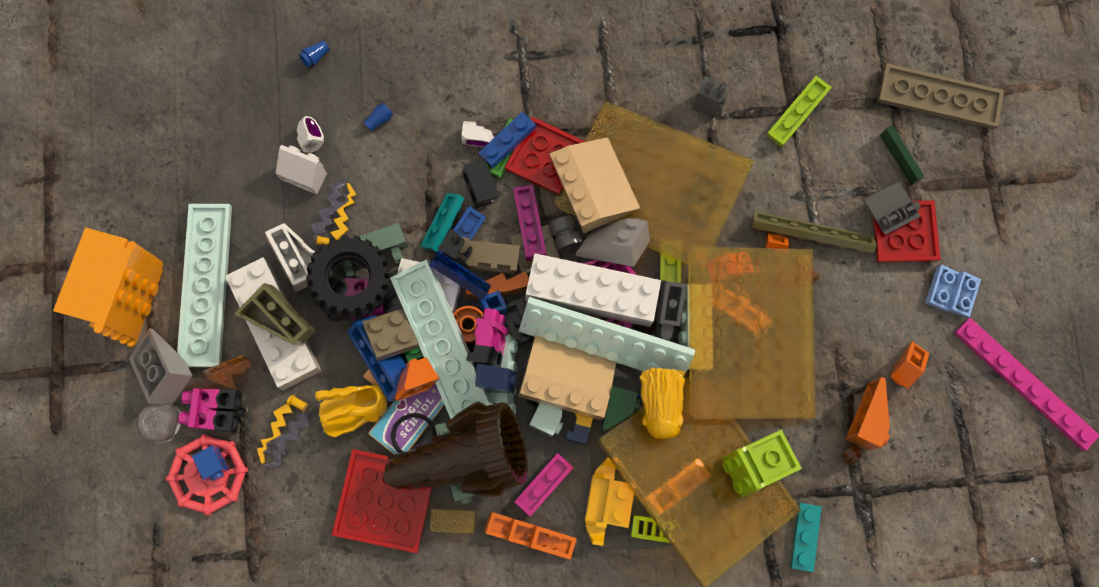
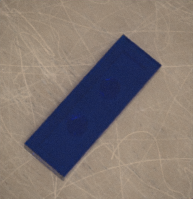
M440 252L436 253L429 264L430 267L484 300L491 287L490 284Z

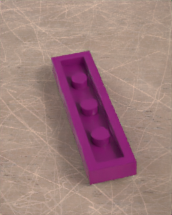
M533 184L515 187L513 192L526 261L533 260L534 254L547 256Z

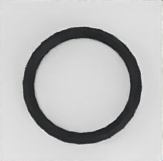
M409 413L397 420L392 428L391 441L398 453L404 451L397 445L396 430L401 422L408 418L416 417L423 419L431 428L432 438L436 436L435 426L427 416L419 413Z

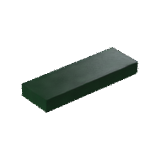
M891 125L885 128L880 137L912 186L921 180L924 174L894 126Z

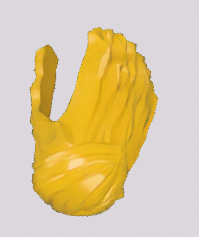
M651 368L643 371L639 377L642 383L641 398L645 409L642 422L647 427L648 432L657 439L674 438L679 434L682 427L683 386L685 382L683 377L685 372L682 370Z
M379 385L348 386L345 388H333L329 391H316L315 393L317 401L331 399L324 400L319 408L320 422L324 432L330 437H338L352 432L369 421L377 422L379 417L387 410V398Z

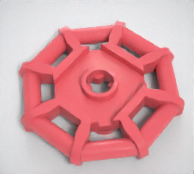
M202 434L200 438L175 450L176 455L169 474L166 476V481L169 482L178 501L177 505L180 508L185 507L209 516L214 511L239 499L238 494L248 468H245L235 447L236 444L233 441L228 442L208 436V434ZM210 445L223 449L221 454L229 470L223 473L224 477L217 481L203 480L192 456L188 453L201 446L203 450L210 447ZM229 455L235 466L233 469H230L225 459ZM183 459L188 461V464L184 467V475H178ZM231 474H236L232 487L229 489L227 487L228 478H230ZM184 480L189 492L184 494L178 481ZM223 491L226 496L213 502L212 497ZM196 494L205 497V503H199L191 499Z

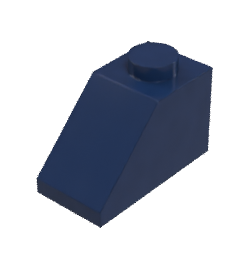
M477 364L476 387L489 393L514 394V388L517 387L518 383L516 372L508 368Z

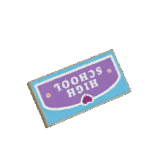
M436 383L428 391L400 401L394 400L368 434L390 452L398 454L391 441L392 428L397 420L409 413H419L427 416L433 422L444 408L445 404ZM416 417L408 418L401 422L396 430V442L399 448L404 452L410 451L429 427L428 423Z

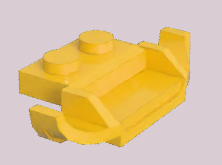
M606 457L592 476L585 524L590 540L595 545L603 546L607 524L629 528L635 484L614 480L617 458Z

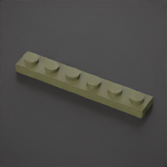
M753 211L752 228L759 231H771L782 236H795L801 240H814L820 244L828 243L840 248H852L862 253H874L876 249L875 237L872 235Z

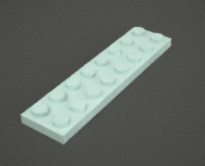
M189 204L177 347V353L186 361L188 368H221L227 287L225 276L228 273L232 206L230 204Z
M426 259L391 277L392 284L423 356L428 359L439 377L436 386L450 418L452 419L457 413L474 402L479 401L486 406L492 405L487 391L475 386L477 368L474 364L466 361L469 349L430 260Z
M531 297L528 299L519 332L534 337L537 335L545 338L547 341H555L569 348H576L588 354L597 355L609 361H615L616 363L641 371L651 368L675 369L676 371L682 370L686 373L695 353V349Z

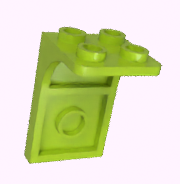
M782 429L741 449H736L721 458L724 470L730 474L734 490L740 494L741 498L802 469Z

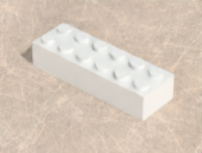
M534 254L525 301H528L529 297L572 311L650 327L655 317L661 280Z
M264 257L225 276L239 307L264 283L273 285L286 298L270 263ZM246 320L279 389L284 391L322 372L307 341L302 346L292 345Z

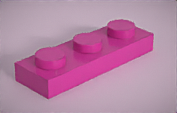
M557 453L515 500V503L531 517L574 467Z

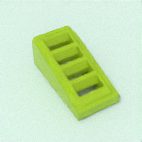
M633 515L630 537L674 543L676 521ZM640 521H644L642 534H638ZM648 522H652L651 536L647 535ZM657 523L661 524L659 537L655 536ZM665 524L669 525L668 538H664Z

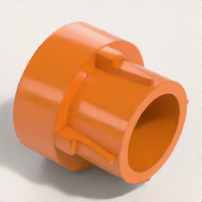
M463 306L457 309L453 315L466 344H472L477 339L475 336V330L478 327L475 325L476 318L483 319V313L476 307ZM466 320H472L474 327L466 330L463 328V323Z

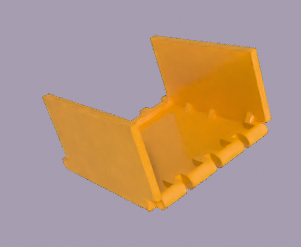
M85 227L53 311L89 321V327H92L94 332L102 333L105 337L111 336L112 340H119L122 344L134 347L146 316L151 312L152 299L158 293V283L163 272V261L133 241L128 242V239Z

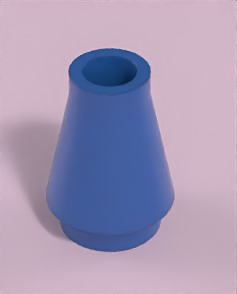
M322 40L317 44L302 49L299 57L306 67L315 66L330 49L326 42Z
M383 102L375 107L364 121V124L373 131L380 125L390 121L394 114Z

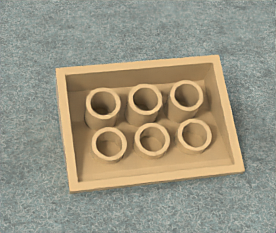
M608 137L569 145L550 153L554 169L583 234L640 210V206Z
M535 335L518 397L602 420L605 417L610 398L616 362L597 355L588 354L576 348H569L555 341L550 342L543 337Z

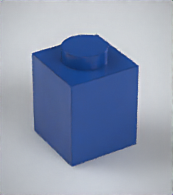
M500 291L479 298L478 309L483 314L485 308L495 309L499 311V314L506 317L507 306Z
M210 446L192 456L203 480L217 481L224 477L223 473L229 470L219 447Z

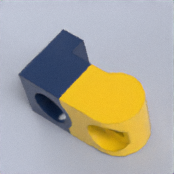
M575 413L576 423L574 431L568 430L565 440L586 445L593 418Z

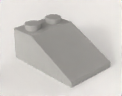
M627 218L595 228L576 252V256L634 267L650 242L648 221Z
M150 328L129 357L148 404L171 406L192 377L186 361L159 334Z

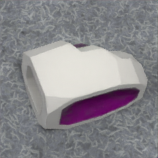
M305 116L301 119L297 127V140L303 152H315L324 144L322 130L312 117Z
M463 122L462 144L485 147L494 138L492 132L485 129L481 124Z

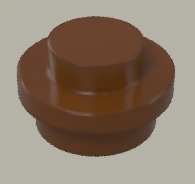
M855 445L850 447L842 454L845 464L849 462L852 465L862 458L860 453L863 450Z

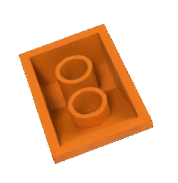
M883 377L868 382L845 440L867 450L882 448V446L887 444L890 434H888L890 423L886 379Z

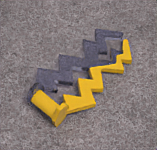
M345 180L329 185L333 194L326 195L332 205L318 211L323 221L311 224L315 234L313 241L316 245H321L322 243L325 245L329 244V238L321 237L320 235L327 233L324 229L325 227L333 225L328 217L331 214L337 212L341 216L334 219L339 230L330 232L333 238L335 237L336 240H339L342 235L349 231L343 224L349 221L344 208L354 205L355 202L351 198L357 195L351 185L347 183L349 192L342 193L346 201L341 203L337 201V199L342 197L337 188L346 184Z
M295 395L289 396L286 404L273 412L277 419L276 422L271 423L273 437L262 439L263 447L257 448L261 463H265V453H273L275 462L266 464L265 468L282 466L280 455H288L285 442L300 439L297 427L310 426L308 413L312 405L296 398ZM291 405L302 410L303 414H295L298 421L287 422L290 433L281 435L278 427L287 426L283 414L293 413ZM276 443L278 449L271 452L269 444Z

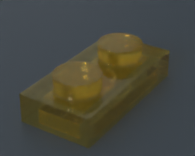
M431 509L430 532L474 533L475 511Z

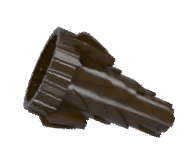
M478 401L469 405L446 422V427L450 430V433L431 438L432 441L415 446L416 449L389 456V463L386 464L385 473H383L385 482L389 483L392 487H396V490L412 486L418 489L452 484V487L461 485L462 493L498 497L502 495L506 488L526 482L528 459L522 431L510 406L504 402L486 406Z

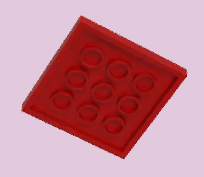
M352 449L332 536L418 553L433 487L415 489L412 486L396 490V487H392L384 479L383 473H385L386 464L389 463V456Z

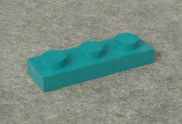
M454 193L446 194L420 245L422 248L438 252V247L444 240L448 230L452 227V222L457 212L461 209L464 197Z
M798 503L790 568L814 572L822 506Z

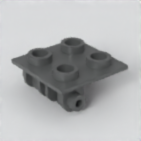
M900 182L864 199L865 204L884 235L920 217L918 210L921 208L920 204L917 201L913 202L910 200Z

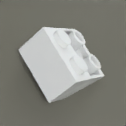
M291 145L289 147L280 146L276 167V175L279 179L317 195L327 175L319 158L311 153L307 155L300 153L298 148Z

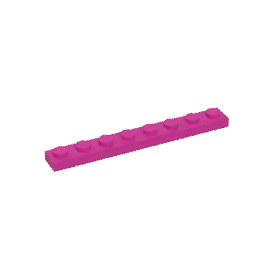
M967 318L954 332L961 341L1082 451H1087L1097 440L1099 434L973 319Z

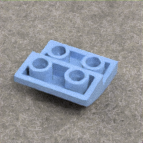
M942 264L937 265L925 303L968 318L971 315L981 279L964 271L957 272Z

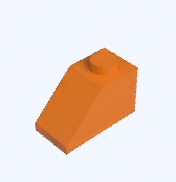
M911 341L894 365L890 377L898 385L909 389L924 373L929 353Z
M427 358L420 360L412 359L406 364V368L400 375L395 395L396 401L428 391L439 380L438 375Z

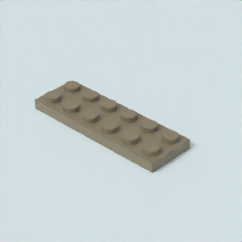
M886 63L877 102L995 130L999 125L1004 90Z

